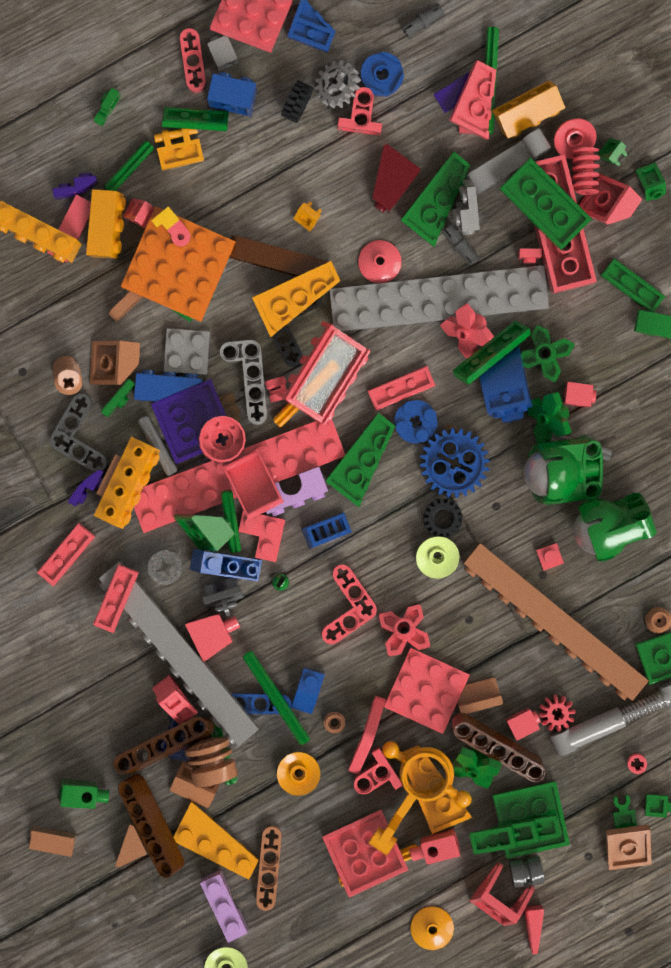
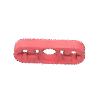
M188 28L180 34L186 84L190 91L199 93L206 87L200 38L196 30ZM188 34L196 38L192 43L193 49L198 48V51L189 50L188 42L184 41V39H187ZM191 55H196L199 58L198 65L194 67L187 64V58ZM201 69V72H197V77L202 82L199 83V87H195L194 84H190V82L194 81L192 72Z

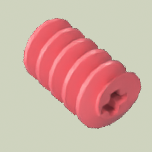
M580 147L573 151V156L576 158L572 160L573 165H575L572 168V173L575 174L572 176V181L574 182L573 189L578 194L594 195L599 193V190L593 189V186L599 185L598 181L593 180V178L599 176V173L593 171V169L600 168L599 164L594 163V161L600 159V156L594 155V152L599 151L598 148Z

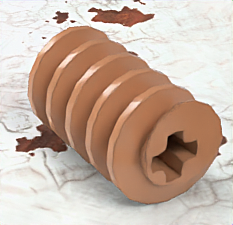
M70 356L58 358L54 362L52 369L54 384L57 390L65 395L77 393L82 387L79 364Z

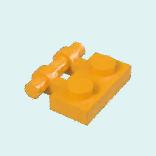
M181 128L172 131L167 129L162 130V133L154 135L156 143L163 141L165 143V147L157 148L162 171L204 161L200 140L190 139V135L198 133L197 129ZM180 137L184 139L182 143L171 144L172 139Z

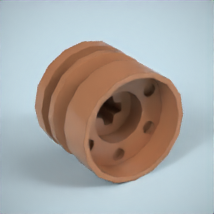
M229 737L203 739L184 750L185 755L190 757L187 760L188 765H199L191 770V777L195 787L220 784L238 775L235 759H224L232 753V748L227 747L230 745Z

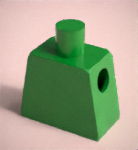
M61 778L59 791L60 807L95 809L96 802L108 803L109 790L98 789L96 782ZM85 792L90 793L88 797H82Z

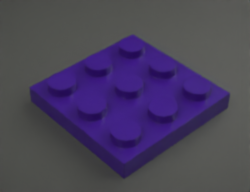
M211 379L151 404L176 464L202 454L203 452L199 444L201 429L212 418L226 416ZM218 434L216 443L224 445L225 441L228 440L227 436L223 437L222 434Z

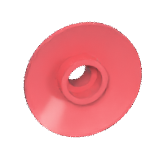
M574 118L564 122L554 135L556 151L560 155L565 154L567 159L576 158L573 156L575 149L594 147L596 142L595 128L589 121L581 118ZM575 133H576V136H575V137L570 138V136H571L572 134H575Z
M383 240L368 243L359 255L358 265L360 272L367 280L379 284L391 281L397 276L401 268V256L398 249L393 244ZM378 257H382L384 259V263L382 265H378L376 263V259Z

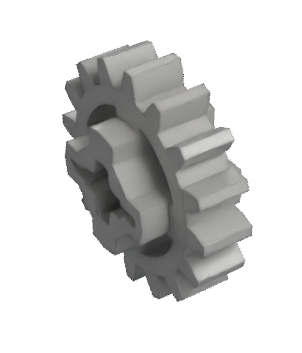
M340 60L339 64L332 61L331 67L326 64V71H319L321 78L315 80L319 84L314 88L318 92L316 96L326 106L329 105L335 108L338 105L342 108L343 102L350 104L349 98H356L354 91L360 90V87L356 85V83L361 81L357 76L359 72L350 63L346 64L343 60Z

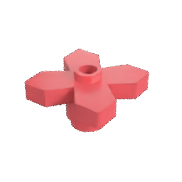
M468 303L455 312L456 318L451 316L440 325L447 336L459 338L458 349L466 359L478 350L477 344L483 346L494 337L486 327L485 318L480 314H475Z
M421 605L408 607L403 618H399L392 611L379 614L381 627L393 633L385 643L389 657L402 654L407 642L417 650L430 647L428 633L416 628L424 618ZM408 628L409 632L401 634V629Z

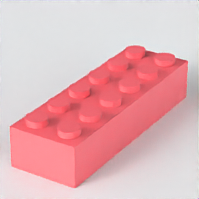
M565 154L536 161L577 203ZM534 225L539 247L542 249V259L551 295L592 285L597 282L584 229L560 251Z

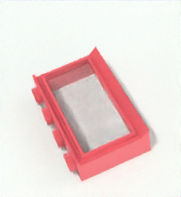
M322 321L320 325L326 328L320 338L314 337L311 344L315 347L309 357L305 355L301 357L299 363L303 366L298 375L291 374L288 381L292 384L286 394L279 392L277 396L314 420L326 425L334 416V410L338 403H341L345 398V392L349 385L353 384L356 380L357 372L367 362L370 350L341 332L332 324Z

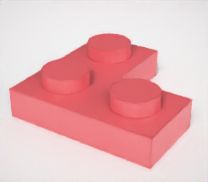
M243 510L238 532L259 536L255 558L276 562L285 520L262 514L249 520Z

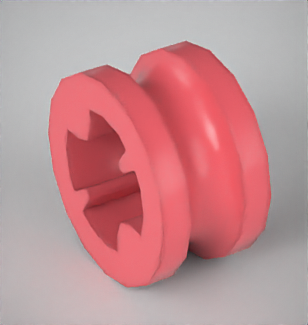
M634 753L627 759V766L632 773L641 774L647 768V761L640 753ZM636 758L643 762L642 766L639 765V769H635L634 765H631V762H635L634 759Z

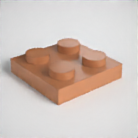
M649 825L605 830L607 866L609 870L652 865Z

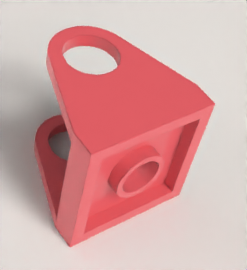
M498 862L469 901L501 925L508 926L518 922L535 887L529 885L511 908L505 906L489 894L503 868V864Z

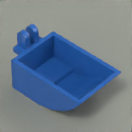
M518 345L480 376L487 414L490 417L494 416V418L502 417L503 423L521 420V418H524L523 412L533 407Z

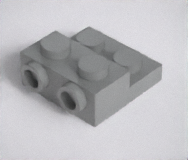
M471 179L462 180L463 186L459 187L462 202H456V209H453V220L456 222V226H459L462 235L474 234V230H480L476 186Z

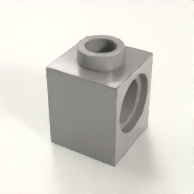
M220 34L212 37L210 42L207 43L218 71L238 63V58L228 36L222 37Z

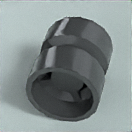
M539 855L527 857L524 862L522 859L509 861L514 889L526 887L527 883H531L532 886L544 884V874Z

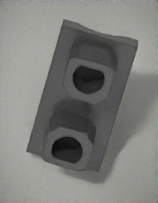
M234 578L223 581L225 591L217 592L215 584L204 586L205 597L202 598L204 605H206L207 609L215 607L216 613L225 611L226 616L231 615L230 609L237 607L236 600L244 598L243 592Z

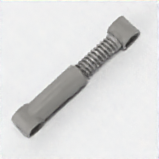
M671 682L660 686L659 691L655 695L652 694V697L649 695L648 698L645 697V700L641 699V701L638 700V703H631V706H624V709L613 708L573 727L551 734L550 739L557 755L560 757L572 753L578 747L626 727L627 721L630 723V720L633 721L634 718L637 720V717L640 718L645 713L647 715V712L651 713L652 710L654 712V709L658 710L659 707L671 708Z

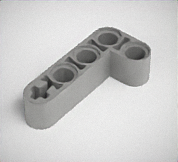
M539 128L524 137L521 142L467 174L466 178L472 180L478 195L515 173L530 157L536 160L544 155L551 146Z
M254 340L224 343L220 348L222 359L228 363H243L248 420L254 425H261L267 419L261 347ZM248 345H255L258 349L257 354L248 356L245 353L246 347ZM227 347L235 348L236 354L233 358H226L224 356V350ZM252 366H256L260 370L256 378H251L247 374L248 369ZM252 388H259L262 394L259 399L253 400L250 398L249 392ZM263 402V406H258L259 412L264 415L260 417V421H256L255 418L251 417V414L255 413V406L250 407V403L258 404Z

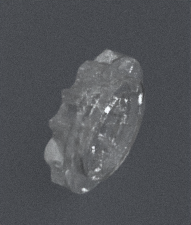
M169 550L155 553L148 563L150 577L161 585H169L176 582L183 571L181 559L176 553ZM162 558L166 564L174 563V565L171 568H169V577L165 571L157 572V570L160 569V567H162Z

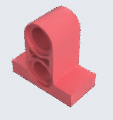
M361 87L360 90L355 92L356 98L353 101L351 119L339 118L338 130L380 136L382 124L370 122L374 100L373 92L369 88ZM361 94H365L370 98V101L362 104L358 101V97ZM357 116H364L367 122L364 125H358L355 122V118Z
M132 198L122 217L146 229L154 207L146 201Z
M171 675L166 676L152 687L157 696L158 704L179 725L190 720L198 713Z
M379 746L371 750L376 762L359 772L354 778V788L360 794H368L388 780L395 790L403 785ZM380 766L388 769L387 774L383 777L375 773L376 769ZM361 778L368 779L370 782L369 786L360 788L357 785L358 780Z

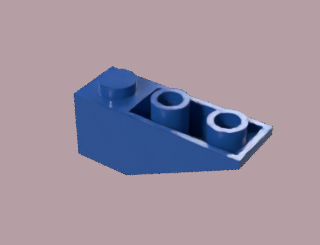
M142 370V374L136 373L134 399L157 402L200 384L203 380L198 379L197 374L186 373L185 377H176L175 372H163V375H155L153 370Z
M193 548L190 570L211 575L259 581L262 560Z

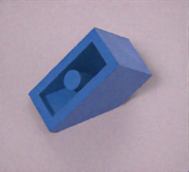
M304 666L291 708L312 714L325 672Z

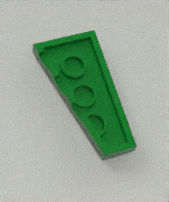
M455 152L450 154L400 219L403 224L432 247H435L438 236L445 225L449 211L452 209L459 187L462 186V180L465 179L471 166Z
M377 412L324 481L357 507H360L363 496L370 485L371 478L378 467L379 460L386 449L395 425Z

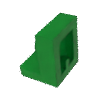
M656 162L636 170V176L644 190L646 201L659 199L666 194V182Z

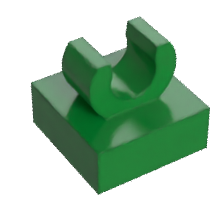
M609 138L597 155L603 161L620 166L621 163L617 159L620 155L627 156V152L624 150L626 145L622 141Z

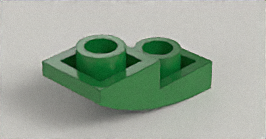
M637 310L634 332L671 340V316Z

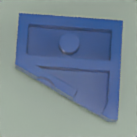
M301 0L287 38L328 53L336 31L329 23H326L318 11L314 10L307 0Z

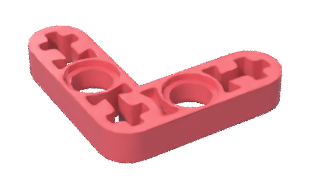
M340 564L334 568L333 578L353 607L323 628L322 638L328 644L339 642L372 619L377 612L375 603L352 570L345 564ZM340 568L348 570L346 576L349 581L352 577L355 582L349 583L346 588L342 586V584L346 583L344 579L336 577L339 574L337 570ZM351 586H358L361 589L359 597L352 598L349 596L348 590ZM365 595L368 599L363 601L367 606H373L371 609L372 614H362V605L359 603L356 606L354 602L361 600ZM346 616L355 618L356 623L352 628H346L343 625V619ZM339 622L341 628L346 632L341 634V631L335 634L336 639H327V630L331 629L334 631L338 628L335 623Z
M376 695L374 697L362 737L348 768V771L351 773L359 774L370 751L386 701L385 698Z

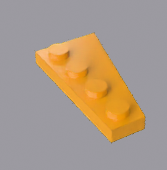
M331 260L253 296L252 299L270 337L341 280Z
M420 745L404 750L402 753L408 755L414 749L420 748ZM429 757L417 758L408 767L407 774L411 784L419 792H436L445 783V779ZM447 793L434 801L418 800L432 834L472 818L467 809L458 807L455 804L454 798Z
M191 801L173 836L175 842L249 880L259 858Z

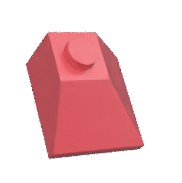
M599 174L595 180L599 182V185L593 186V189L599 190V193L585 195L579 206L591 218L608 225L630 218L642 201V198L630 186Z

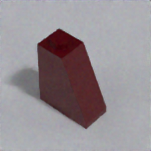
M387 143L383 146L372 202H374L373 207L381 213L386 211L389 214L418 176L421 169Z

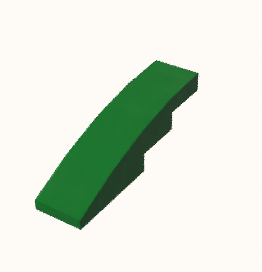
M558 814L521 820L469 833L474 855L512 849L519 845L537 843L540 840L557 838L563 835Z

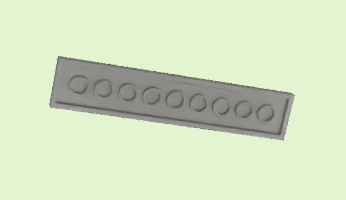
M544 265L329 290L333 326L341 332L444 321L451 316L456 318L455 312L466 303L470 305L475 314L482 316L549 309Z

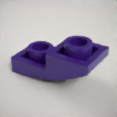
M470 71L434 93L444 113L455 107Z
M81 173L79 177L74 178V186L71 187V184L65 183L59 184L58 188H53V197L59 200L79 195L98 184V179L96 176H92V173Z
M98 470L86 478L74 491L68 503L73 506H78L79 503L83 504L88 496L86 489L96 491L104 479L105 471Z

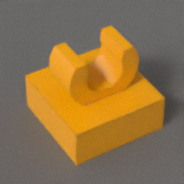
M312 202L303 203L293 218L309 232L315 227L322 212L320 208L317 212L312 209Z

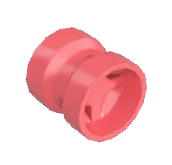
M285 376L265 381L266 389L270 392V403L283 400L277 394L279 392L286 394L288 391L285 386L287 383Z

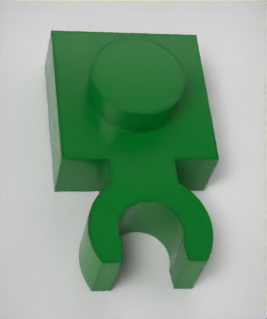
M111 88L109 92L106 91L100 100V103H102L101 109L93 121L103 127L109 114L112 113L121 97L117 90Z
M646 793L644 815L667 818V812H671V801H668L669 796Z
M624 794L625 802L622 804L618 803L617 796H613V803L618 808V811L612 812L615 829L637 826L635 810L633 808L628 809L630 797L627 794Z

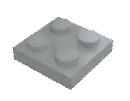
M167 328L164 372L207 375L210 331Z

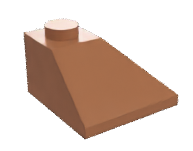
M92 341L90 384L121 385L139 365L140 343Z

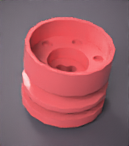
M218 416L207 421L201 429L199 436L200 449L204 455L210 460L219 463L229 462L238 457L244 449L246 441L245 432L240 423L227 416ZM218 434H222L223 437L227 436L228 440L225 441V446H222L221 443H216Z

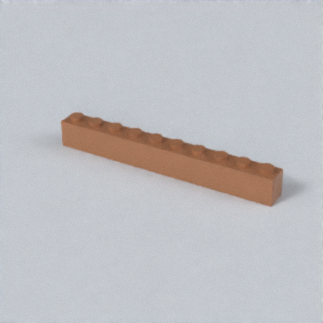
M478 543L462 562L466 565L464 570L472 577L477 574L482 578L481 584L490 591L494 588L500 593L497 597L507 605L509 602L515 605L514 611L521 617L525 618L528 616L533 620L531 625L540 632L543 629L550 634L548 639L557 646L560 643L566 647L564 652L573 659L576 657L580 658L583 661L581 665L590 673L593 670L600 675L598 679L607 687L612 684L617 689L615 693L623 700L629 698L633 701L649 681L481 543Z

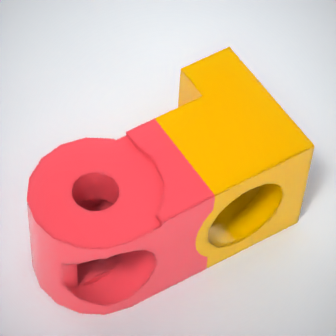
M169 207L151 220L157 228L161 224L165 227L176 246L182 247L189 243L191 238L189 231Z

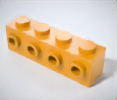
M0 201L1 232L6 234L9 231L15 234V239L26 243V241L33 243V248L42 253H45V251L53 253L52 257L62 263L65 260L70 263L74 261L82 245L77 239Z
M131 437L94 516L123 529L131 519L133 507L140 501V493L143 486H146L149 482L150 472L153 466L158 463L161 450Z

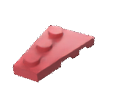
M478 60L474 62L449 118L450 122L485 140L489 139L490 132L488 128L492 111H490L491 101L494 96L496 70Z

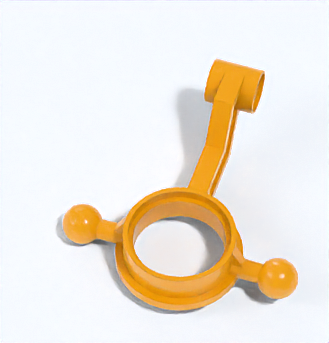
M388 741L382 746V753L386 758H396L402 763L400 767V781L408 793L385 830L378 827L368 842L386 856L397 841L393 834L416 799L434 801L447 793L454 798L455 804L461 808L468 807L472 801L469 792L465 790L458 791L452 787L454 780L453 765L448 756L439 749L420 747L405 755L399 751V746L393 741ZM432 757L438 760L444 767L446 780L443 786L436 792L422 793L415 790L409 783L407 776L408 767L417 758Z

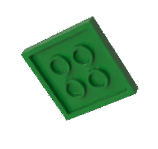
M555 780L492 794L499 825L558 814L563 834L561 837L540 840L537 843L504 850L506 859L570 845Z

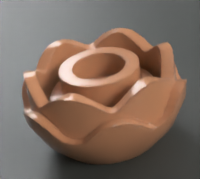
M661 607L652 608L645 616L648 630L656 634L667 632L671 627L670 612Z

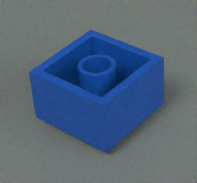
M219 72L218 75L213 74L207 98L209 108L252 117L257 95L256 83H253V80L247 77H240V80L231 78L230 74Z

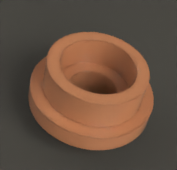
M330 712L324 718V727L330 733H339L345 727V718L339 712ZM331 719H338V725L332 726L330 723Z

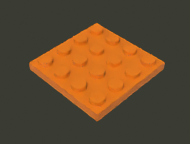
M155 206L121 287L202 322L236 241L177 216L189 231L191 238L187 245L182 247L176 246L165 227L161 224L157 228L151 221L163 211V209Z

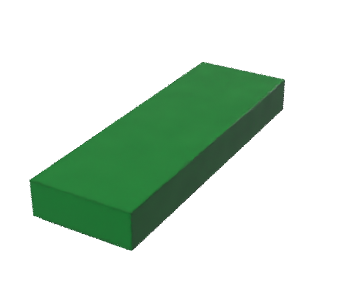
M164 107L162 127L227 131L229 111Z
M615 258L610 261L600 275L648 312H655L666 297Z

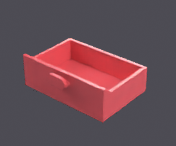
M258 449L223 467L249 520L284 503L274 482V479L277 477L272 467L267 468Z

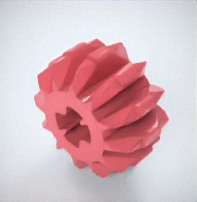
M556 694L552 697L553 702L546 697L544 700L548 705H539L545 712L538 713V716L546 717L541 721V724H548V730L550 731L556 726L557 732H560L561 725L568 729L569 725L566 721L574 722V718L570 717L569 714H574L575 710L568 709L573 703L571 701L565 703V696H561L559 702ZM557 708H559L562 714L560 717L554 718L552 711L554 709L557 711Z

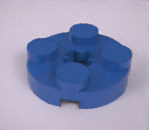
M380 52L369 56L364 61L361 68V83L364 87L369 88L374 96L389 97L402 85L404 72L396 56L387 52ZM383 69H385L387 71L386 75H388V78H383L382 80L378 79V75H376V72H381Z
M413 400L406 402L397 410L394 417V425L398 435L409 443L425 442L436 431L438 422L436 412L424 401ZM419 416V421L422 422L421 426L417 425V428H413L412 422H409L410 418Z

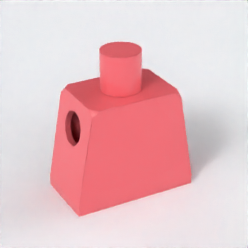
M220 613L185 624L203 662L233 641L230 632L240 628L236 616L224 621Z
M454 827L421 838L420 846L409 849L413 861L425 858L426 864L460 856V845ZM435 847L437 848V850L432 851L429 848Z

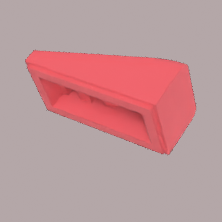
M542 905L528 906L524 909L529 949L533 954H538L544 915Z

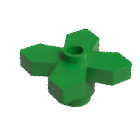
M536 325L531 334L536 348L522 351L523 365L530 369L541 364L543 377L556 382L562 372L556 359L570 356L575 344L565 338L551 343L549 330ZM544 350L550 351L548 358L543 357L542 353Z
M559 392L545 395L543 401L539 398L532 400L533 407L528 408L527 413L537 420L533 431L537 443L552 439L553 434L556 437H560L572 432L567 420L569 418V410L562 403Z
M461 747L456 760L452 761L454 776L472 778L476 785L486 789L491 785L493 776H497L502 765L501 762L489 758L473 747L470 750Z

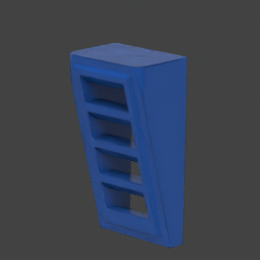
M344 512L302 529L309 549L352 532ZM337 519L342 527V532H339L335 520ZM328 523L331 524L334 535H331L327 525ZM320 526H322L326 536L324 539L319 529ZM311 530H314L317 542H315Z

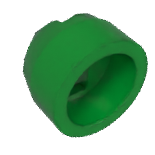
M282 573L276 574L272 579V585L276 590L283 591L289 586V578ZM283 577L285 578V580L282 582L281 587L279 588L276 585L279 582L280 578Z

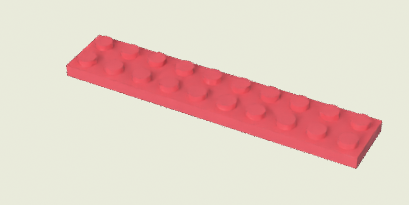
M333 420L328 421L326 425L315 421L244 448L238 457L229 462L219 463L210 461L144 486L140 493V501L134 506L143 533L176 521L173 518L175 514L193 515L222 504L221 491L232 490L233 498H237L223 467L252 453L255 449L259 450L267 468L272 467L277 477L274 479L275 483L344 457L345 452Z

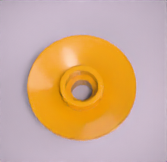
M294 752L281 760L277 769V779L282 789L287 793L295 796L306 795L312 792L318 785L320 768L317 761L309 754ZM301 769L303 771L302 776H296L295 770Z
M429 906L422 908L414 915L410 929L414 941L420 947L436 950L444 947L451 940L454 925L450 915L445 910ZM431 926L437 928L435 933L428 931Z

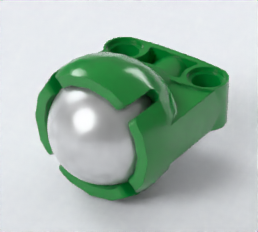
M582 435L579 438L539 442L533 445L532 450L528 453L523 474L525 483L532 491L536 501L546 505L598 499L601 495L603 484L601 444L588 435ZM591 444V447L586 451L587 446Z
M631 493L614 502L604 499H591L583 502L578 506L580 514L574 523L573 529L574 538L579 547L585 552L595 555L597 562L611 560L619 555L627 544L652 538L657 533L650 508L640 493Z

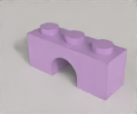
M317 467L299 474L302 486L295 495L285 494L279 482L275 483L284 503L266 511V513H272V516L284 513V508L292 505L293 509L305 505L304 500L311 497L313 501L326 497L324 493L328 489L320 468Z
M221 869L201 878L200 885L227 942L247 934L248 925L240 909L236 907L233 901L230 887Z

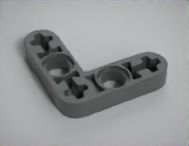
M83 393L77 394L71 400L52 433L50 444L55 450L94 472L98 470L104 471L108 465L106 456L74 438L92 407V400L88 395ZM84 397L86 398L85 403L88 405L86 408L81 407L79 413H83L80 418L77 414L70 411L72 408L77 410L79 404L76 401L78 399L82 400ZM74 416L77 419V425L74 428H68L65 425L67 417ZM63 435V440L69 444L71 440L74 441L68 453L65 452L68 447L61 444L59 447L56 446V436L61 437ZM78 445L85 449V454L81 458H77L73 454V449ZM89 451L93 452L90 455L91 457L98 459L100 456L102 458V467L94 468L95 463L90 460L87 461V464L84 463V460L89 455Z

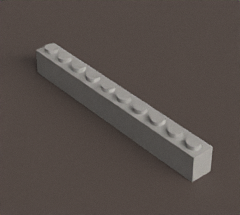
M118 562L99 578L102 582L100 586L105 592L108 590L118 564L125 566L122 562ZM136 580L124 608L130 615L128 620L135 628L137 626L140 627L144 632L141 635L148 644L153 643L157 648L155 652L162 661L167 660L170 663L171 667L169 669L177 678L180 676L186 682L183 684L185 689L191 695L193 693L196 694L199 698L197 702L204 711L209 710L213 715L212 721L218 728L222 726L226 730L225 736L229 737V741L233 745L236 743L240 746L257 732L260 727L207 663L203 662L197 651Z

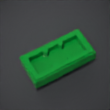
M127 379L103 407L101 413L109 418L118 407L122 408L128 402L129 398L127 396L135 388V383Z

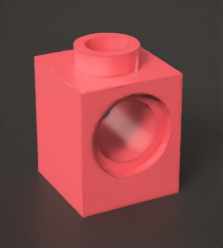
M566 382L563 404L591 407V403H595L596 390H593L594 385Z
M529 708L505 719L516 741L540 729L538 723L541 721L536 711L531 712Z

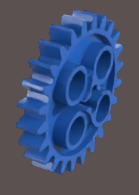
M451 428L450 434L444 429L442 437L437 433L435 434V442L430 439L428 440L431 445L430 448L423 447L427 455H420L422 459L426 460L420 466L426 467V471L421 474L429 476L425 483H434L431 487L432 490L437 487L440 488L439 495L447 491V497L449 498L451 493L454 492L455 497L459 498V493L462 492L466 497L468 489L473 493L475 492V484L480 487L482 486L479 481L480 478L487 479L483 471H490V469L485 467L484 463H488L490 460L484 459V455L489 452L481 450L485 445L484 443H476L479 439L478 436L473 439L470 438L471 431L465 436L463 435L462 428L458 434L455 433L454 428ZM448 442H452L456 446V451L452 455L444 451V446ZM438 453L450 459L458 457V462L473 470L472 473L460 467L452 469V464L437 456ZM465 453H474L476 459L473 464L465 463L463 458ZM437 462L445 463L447 468L445 473L438 474L435 471ZM458 471L466 475V480L462 484L454 480V475Z

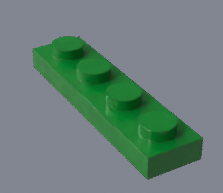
M514 320L453 369L454 377L468 385L471 384L531 335L530 328Z

